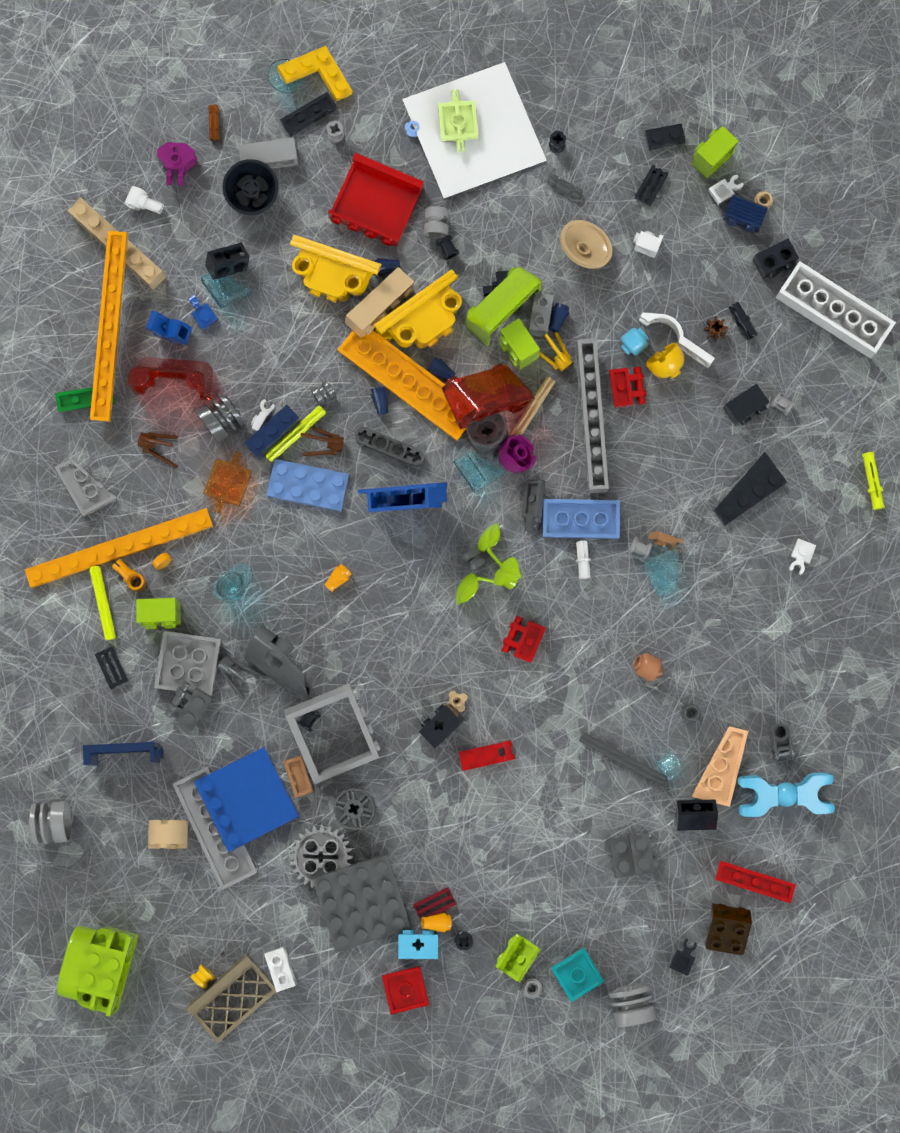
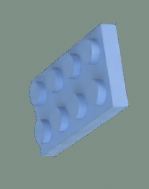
M274 459L266 496L341 512L349 474Z
M544 499L543 538L619 539L620 500Z

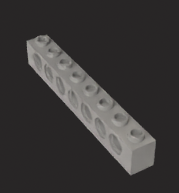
M597 339L577 340L576 352L588 494L607 493L609 484Z

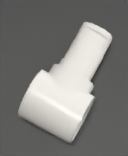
M131 187L124 203L127 207L136 211H140V208L143 210L148 209L161 214L164 207L163 203L150 199L141 188Z

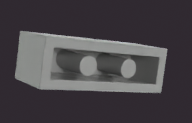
M283 136L277 140L263 139L261 142L256 143L247 141L239 145L241 161L246 159L259 160L267 164L271 169L298 165L294 137Z

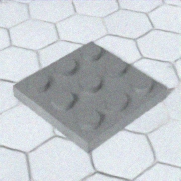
M164 631L154 688L176 691L186 681L191 685L188 689L191 693L197 687L213 696L222 640Z

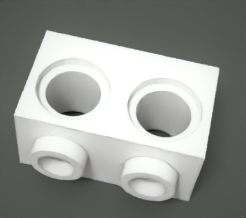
M286 947L266 952L264 955L276 992L296 986L297 981Z

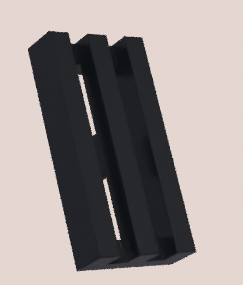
M653 164L634 197L650 207L669 174L668 172H663L660 168H655L656 166ZM652 173H656L649 187L647 188L644 196L641 197L640 194L642 193ZM659 175L662 176V179L659 182L657 188L655 189L652 197L650 198V200H647L646 198L648 197Z
M113 646L95 654L110 689L128 682V678ZM108 652H111L112 657L122 677L121 680H119V677L111 662ZM102 655H104L108 663V666L116 681L115 683H112L111 678L101 658Z

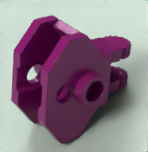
M167 142L157 149V158L167 170V185H172L173 174H178V186H183L184 175H187V171L197 165L195 151L186 143Z

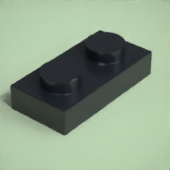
M682 123L645 130L648 150L684 144L686 141Z

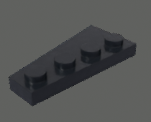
M766 452L760 456L714 510L724 526L787 483Z

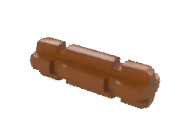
M209 105L210 141H219L218 105Z

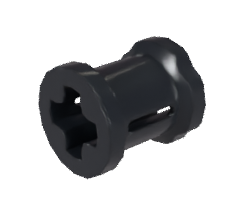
M555 131L550 135L549 148L554 153L562 152L565 148L566 135L562 131Z
M451 235L445 236L436 242L437 246H440L445 260L452 259L459 254L458 249L455 248L452 242L453 238Z
M311 711L304 714L301 720L297 722L301 727L311 732V727L321 715Z
M460 932L456 936L455 942L458 949L469 950L472 947L473 939L468 932ZM468 937L469 944L467 946L465 944L461 946V940L459 938Z

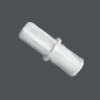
M578 541L576 543L578 558L576 562H578L579 579L591 578L589 564L591 558H589L588 542Z

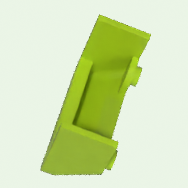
M520 266L511 268L507 273L508 277L477 307L472 306L466 313L468 315L466 327L487 347L490 345L491 334L532 294L535 295V292L541 293L542 281Z

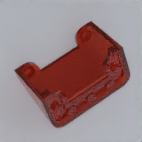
M143 357L129 372L128 385L135 395H145L147 388L155 387L156 378L186 380L189 388L196 390L200 394L201 400L210 401L213 369L209 363L204 361Z
M502 363L493 366L492 369L461 378L454 376L448 379L447 384L442 387V391L459 429L469 427V423L472 421L479 422L485 417L508 410L512 414L520 412L535 400L532 391L507 365Z

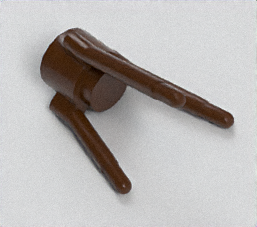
M312 427V430L329 438L306 433L300 434L302 437L328 442L327 448L330 449L304 452L303 456L337 455V452H342L344 437H340V435L316 427Z
M152 432L140 433L138 447H142L143 452L153 455L174 468H178V465L151 450V448H155L156 444L172 447V443L157 440V438L177 439V435L156 434Z

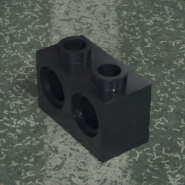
M788 238L755 254L752 261L762 279L767 277L771 279L777 276L779 271L783 269L787 271L795 267L799 257ZM780 254H787L789 259H783ZM764 262H770L772 264V267H766L764 265Z
M241 242L208 251L205 267L211 278L215 280L247 271L250 256Z

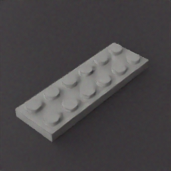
M206 767L173 783V787L221 890H224L258 873L245 845L228 853L194 785V781L211 774L209 767Z

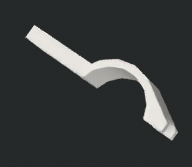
M643 312L641 314L639 322L646 327L653 323H664L673 328L677 335V344L681 350L706 368L710 367L715 358L683 337L681 325L673 317L656 313Z

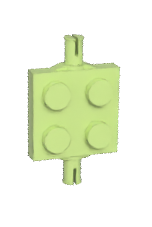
M454 89L451 91L452 101L438 103L441 141L457 142V152H460V150L464 152L465 140L478 139L475 101L460 100L459 90L456 89L455 96Z

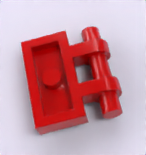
M628 367L609 370L614 408L633 406V398H638V405L646 404L645 397L647 394L643 387L644 374L641 373V367H634V374L629 375ZM630 382H635L636 391H631Z
M516 615L514 621L510 623V631L507 638H504L502 642L503 647L501 651L508 654L510 648L513 647L516 649L514 657L531 664L546 627L532 621H528L526 627L521 625L523 618ZM517 631L523 633L519 643L514 641Z

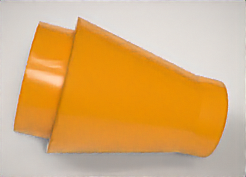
M341 563L335 567L324 585L333 592L350 579L352 572Z
M445 913L422 917L421 919L422 929L443 933L451 930V916Z

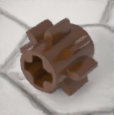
M715 316L712 322L707 320L706 324L709 327L703 329V331L708 333L707 339L711 337L714 338V341H717L719 336L721 338L725 337V333L722 331H727L728 327L724 326V319L720 321ZM713 326H716V329H719V331L715 332Z

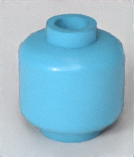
M631 328L622 336L621 341L623 345L621 347L628 355L632 353L637 356L648 347L649 343L647 340H649V337L641 328Z

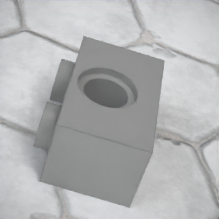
M535 292L528 331L530 335L545 337L544 335L547 334L554 295Z

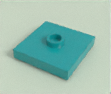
M584 947L550 967L570 1002L575 1001L604 983L602 976Z

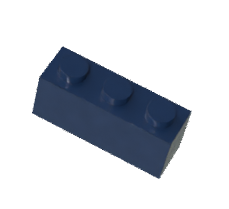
M285 405L245 442V445L260 461L301 420L288 405Z

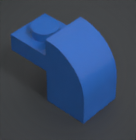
M151 311L146 329L153 332V335L158 338L186 345L192 327L181 320L169 319L157 311Z

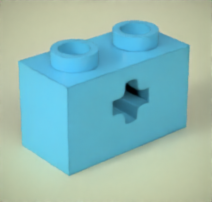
M403 930V933L398 934V959H438V934H434V930H422V934H415V930ZM417 939L424 943V946H421L419 950L413 945Z

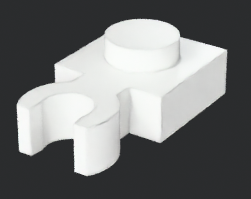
M738 175L732 176L728 183L723 179L708 189L718 206L732 198V195L735 194L733 190L739 191L742 189L743 183L739 185L734 184V181L739 177Z
M798 538L791 554V558H794L795 561L790 564L789 571H792L794 566H799V575H801L805 570L804 563H810L816 545Z

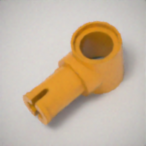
M121 559L116 561L120 567L115 563L113 564L112 569L124 578L123 581L127 583L130 589L135 592L145 590L147 581L141 574L137 573L134 569L131 570ZM140 578V586L133 587L134 579Z

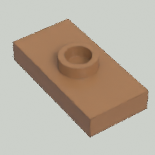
M302 755L283 761L295 798L313 793L314 790Z

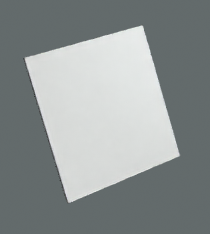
M505 62L402 99L410 120L419 123V130L416 134L443 199L547 161ZM454 89L455 96L456 89L459 90L460 100L475 101L478 139L465 140L464 152H461V150L457 152V142L441 141L438 103L452 101L451 91ZM413 124L414 129H417V125Z

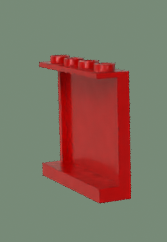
M355 153L352 158L353 164L332 209L328 210V216L335 224L340 225L342 223L354 232L361 231L368 238H377L382 240L381 242L387 246L394 245L397 247L423 191L424 181Z

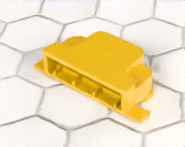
M293 235L290 242L291 246L300 249L298 256L292 262L293 271L304 278V284L310 289L309 293L316 297H320V295L326 296V299L333 303L337 301L345 302L351 294L354 296L362 295L367 288L370 278L374 274L378 275L381 267L380 263L297 235Z
M451 269L375 323V328L380 334L385 331L390 333L397 344L404 348L410 347L413 343L418 348L433 347L438 343V338L441 336L446 337L453 332L454 314L461 307L462 298L457 292L453 291L450 284L455 282L458 276Z

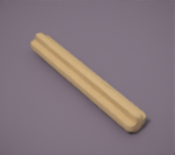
M546 377L509 436L513 434L518 436L524 433L554 386L555 380Z

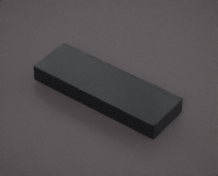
M326 92L280 119V122L291 137L335 111L337 106L329 93Z

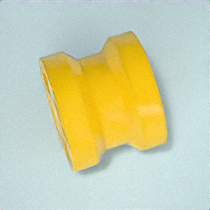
M202 964L198 967V971L190 976L204 990L208 986V982L215 979V975Z

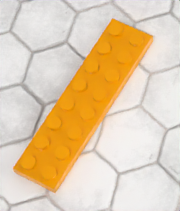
M374 330L369 335L365 334L362 338L352 331L337 349L345 358L381 385L386 386L390 392L455 441H458L466 431V423L469 416L476 410H479Z

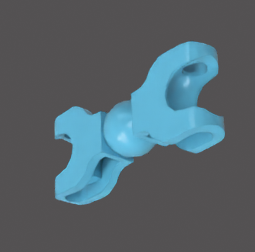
M810 773L800 783H794L793 785L792 783L784 782L778 786L768 784L758 775L738 777V784L743 788L754 789L755 798L751 803L739 807V815L744 817H760L766 814L771 807L778 806V804L789 807L795 803L797 805H804L814 814L833 813L835 811L834 804L829 801L819 800L817 794L822 786L833 783L834 775L830 773Z

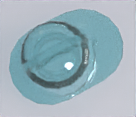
M239 563L231 567L214 583L212 587L214 597L226 602L240 600L245 593V588L251 582L253 576L251 567L246 563Z

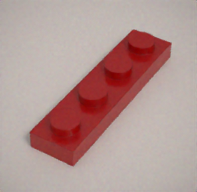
M719 861L714 878L715 880L787 903H791L796 884L724 861Z

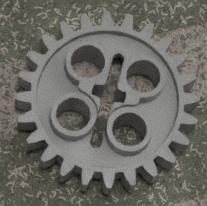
M321 824L320 830H317L315 825H313V831L311 832L306 828V835L299 833L301 840H293L297 846L290 847L291 850L295 851L294 854L289 855V857L294 858L290 865H296L292 872L300 873L297 879L305 878L304 885L310 881L311 888L314 886L312 877L328 872L325 869V864L328 861L334 862L336 869L352 865L347 862L348 859L353 858V856L347 855V852L352 850V848H346L349 840L342 841L344 834L338 836V829L331 832L330 825L327 830H324L323 824ZM309 841H314L317 844V849L313 852L306 849V843ZM334 842L337 845L336 850L328 852L325 848L326 843ZM319 851H323V855H338V858H323V862H319V858H304L303 855H318ZM306 862H315L316 869L311 872L306 870Z

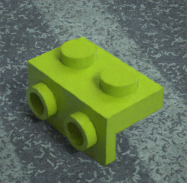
M516 934L509 940L505 952L498 957L495 967L520 983L541 949L521 935Z

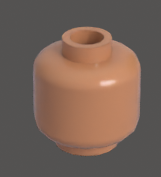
M649 653L638 655L634 661L633 668L635 669V674L645 680L653 681L663 673L662 661Z

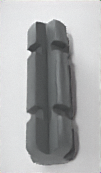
M551 174L547 181L549 185L553 187L555 185L557 189L568 195L571 194L575 199H579L583 191L577 186L573 187V184L562 178L558 179V176Z

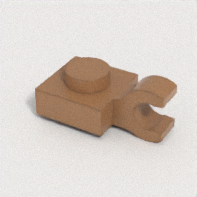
M659 531L649 532L648 540L654 541L656 546L665 547V545H668L671 552H681L680 549L676 548V543L684 542L681 538H675Z

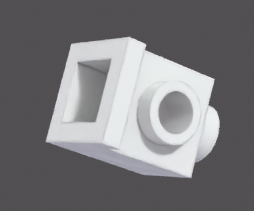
M649 231L637 232L633 243L636 244L634 250L655 258L663 235H660L658 238Z

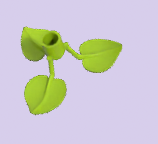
M498 523L491 525L482 533L478 540V549L481 552L487 550L500 566V569L495 573L494 580L484 577L476 578L474 573L464 577L457 588V605L470 600L476 594L479 581L512 589L517 584L518 579L522 578L516 558L511 557L501 563L491 551V547H494L500 538V526Z

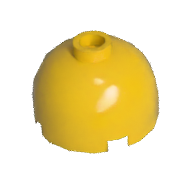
M676 342L665 346L664 351L656 352L646 362V366L655 376L659 378H675L681 373L680 369L685 359L681 348Z

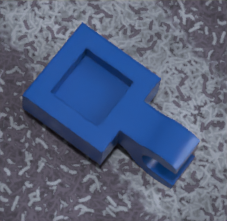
M195 294L188 298L196 310L191 314L202 330L218 320L209 305L206 303L202 306Z

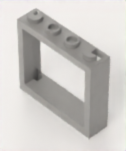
M350 683L284 710L285 717L314 784L379 758L377 751L381 749L377 739L373 740L370 735L374 733L370 722H365L363 717L367 716L363 705H358L359 695L356 688H351ZM348 697L370 751L318 771L296 717Z

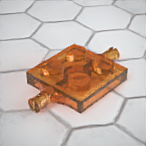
M235 451L232 461L215 459L203 492L205 496L217 501L213 510L215 513L221 514L224 504L240 507L252 470L243 468L239 464L242 453H238V451Z

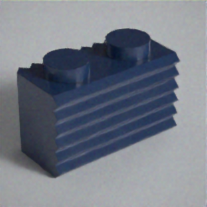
M733 194L723 220H726V223L731 226L738 225L744 227V230L754 233L755 231L758 233L768 208Z

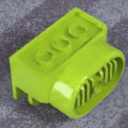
M77 926L72 932L66 948L57 982V994L61 997L76 1000L80 1006L91 1011L104 1012L109 1017L117 1013L139 934L113 927H104L96 930L85 926Z

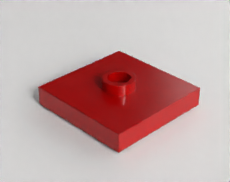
M420 966L382 975L391 1015L429 1005Z

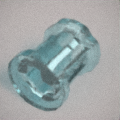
M672 751L668 752L669 755L664 759L656 762V765L665 776L677 765H682Z

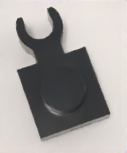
M686 938L683 941V950L676 949L669 968L688 976L695 957L690 954L696 949L697 943L694 942L693 946L688 948L686 945L688 939Z

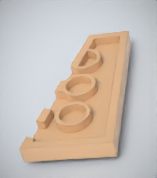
M731 726L727 728L691 797L701 800L716 799V804L730 807L748 731Z

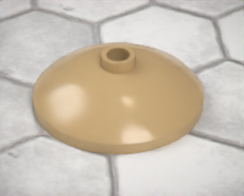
M574 220L563 227L560 233V243L570 260L579 266L590 269L601 268L609 262L612 256V245L602 229L584 220Z

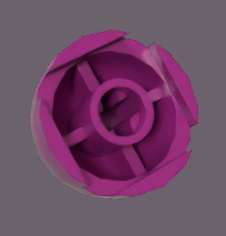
M513 434L507 437L498 449L500 464L505 470L512 473H521L530 469L535 464L536 455L533 456L532 450H534V447L529 439L520 434L518 436Z

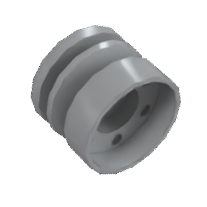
M67 801L52 802L50 810L47 803H42L41 806L38 803L31 805L29 829L34 845L41 844L42 841L44 844H48L51 834L55 843L70 842L72 822L70 807Z
M630 984L609 992V998H619L612 1001L611 1006H621V1010L613 1013L616 1027L634 1026L657 1019L654 1005L644 1004L645 1001L652 998L651 994L642 995V993L650 990L649 984Z

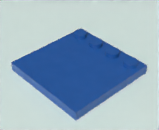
M264 747L194 781V785L228 853L299 817Z

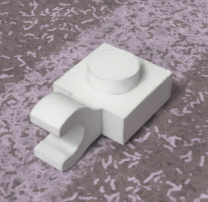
M265 399L260 403L262 412L259 415H255L251 422L252 430L255 433L268 422L270 414L275 410L274 404L269 409L264 408L267 402Z

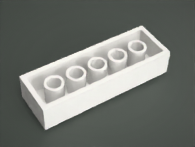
M800 261L776 296V299L870 359L876 354L896 323Z

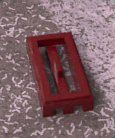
M446 887L414 903L413 906L421 921L423 912L449 899L451 903L424 917L437 915L457 904L449 888ZM447 893L448 896L419 909L418 906Z

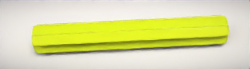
M317 406L265 454L266 458L273 462L274 459L279 457L301 437V433H305L326 414L325 410L321 406Z
M93 566L89 570L105 640H113L116 638L101 568L100 566Z

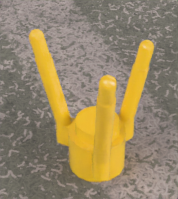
M554 332V335L563 352H560L548 334H545V338L557 356L554 358L555 362L541 352L539 356L552 365L555 370L560 369L562 372L573 363L572 357L568 353L558 332Z

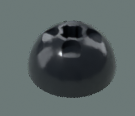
M255 159L242 160L230 167L225 174L222 186L224 198L229 206L240 214L251 216L267 211L274 204L279 188L274 171L264 162Z

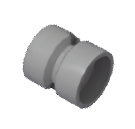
M439 206L427 207L425 209V221L427 223L424 224V236L430 239H441L448 236V225L446 223L449 222V210Z

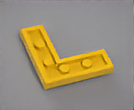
M326 46L277 66V71L285 84L318 71L336 102L352 95V89Z

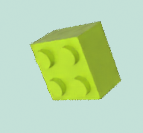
M724 126L719 130L714 129L708 136L709 139L705 143L702 141L696 147V152L693 155L692 165L707 179L734 154L739 142Z
M520 318L500 330L498 344L503 352L507 351L510 357L508 359L513 367L517 366L520 371L539 358L540 348Z
M176 598L136 599V622L146 630L157 629V626H162L164 629H175L176 625H181V602Z

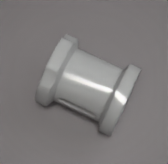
M339 121L330 122L326 128L328 139L332 143H339L344 139L342 124Z
M779 392L770 406L772 408L776 407L787 416L795 401H789Z
M635 536L629 552H635L644 556V559H647L653 543H645L638 540V537Z

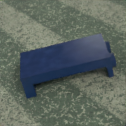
M157 742L83 745V765L98 766V754L150 752V761L160 763V759L163 758V747H160V743Z

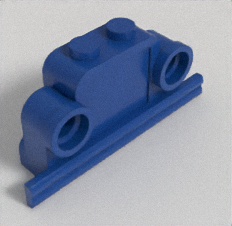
M447 482L359 489L358 494L367 493L368 512L442 507V502H447Z

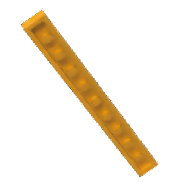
M108 231L90 413V420L111 422L128 242L127 232Z
M205 508L27 568L25 573L30 588H34L82 572L93 566H99L212 528L213 524L209 511Z

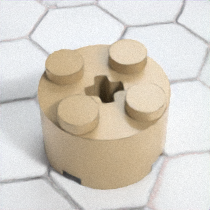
M149 820L148 849H187L188 821Z

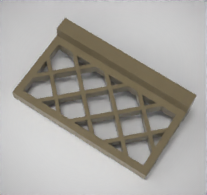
M246 953L188 1003L186 1010L196 1018L218 1043L276 992V989L250 955ZM251 967L257 972L256 980L245 979V972ZM233 982H242L241 993H231L230 985ZM244 983H256L255 994L244 993ZM258 983L267 984L271 990L267 994H258ZM219 995L227 996L226 1006H214L215 998ZM229 996H241L240 1007L229 1006ZM243 997H255V1004L251 1008L243 1007ZM203 1009H212L211 1019H202L198 1013ZM214 1009L226 1010L225 1020H213ZM228 1010H240V1017L236 1021L227 1020ZM213 1023L225 1024V1029L219 1036L213 1031Z

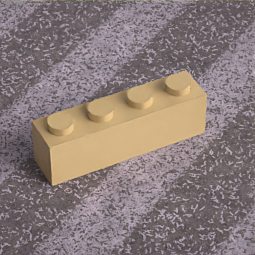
M399 267L396 268L346 315L345 324L361 338L365 334L369 335L374 330L375 323L387 316L391 310L394 311L398 308L402 299H407L414 292V281Z

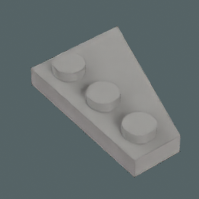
M72 458L55 467L57 474L82 517L117 500L112 493L107 491L103 485L91 477Z

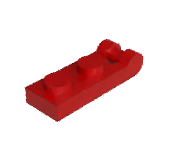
M512 740L459 752L462 770L466 771L515 760V754H512L511 746H513ZM503 748L505 756L499 757L498 749Z

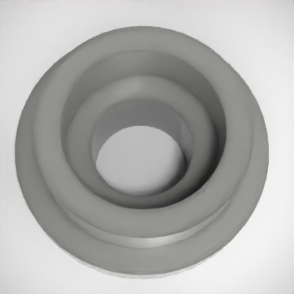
M530 978L523 983L522 991L526 997L534 999L541 994L542 986L537 979ZM530 985H535L536 989L534 992L528 990Z

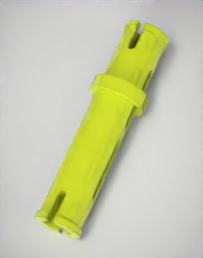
M867 452L862 454L869 486L867 490L871 496L873 510L885 508L882 497L883 487L880 486L874 452Z

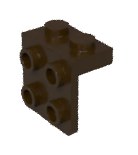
M712 903L710 909L711 923L705 943L706 949L743 955L752 925L751 910L743 907L736 908L725 904Z

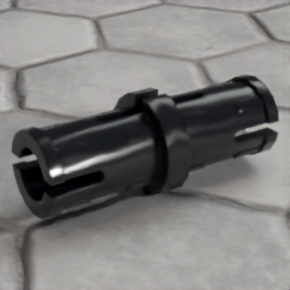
M740 303L732 304L733 307L730 306L728 309L736 319V325L741 327L747 340L757 336L758 332H756L750 322V316L745 314Z

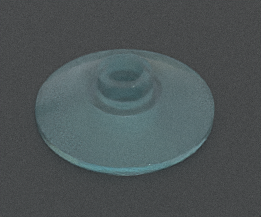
M279 59L273 62L268 70L269 83L275 90L281 93H294L304 83L305 77L285 84L278 73L277 66L290 61V59Z

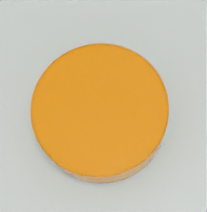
M162 553L153 560L152 565L156 570L163 569L172 561V558L168 553Z

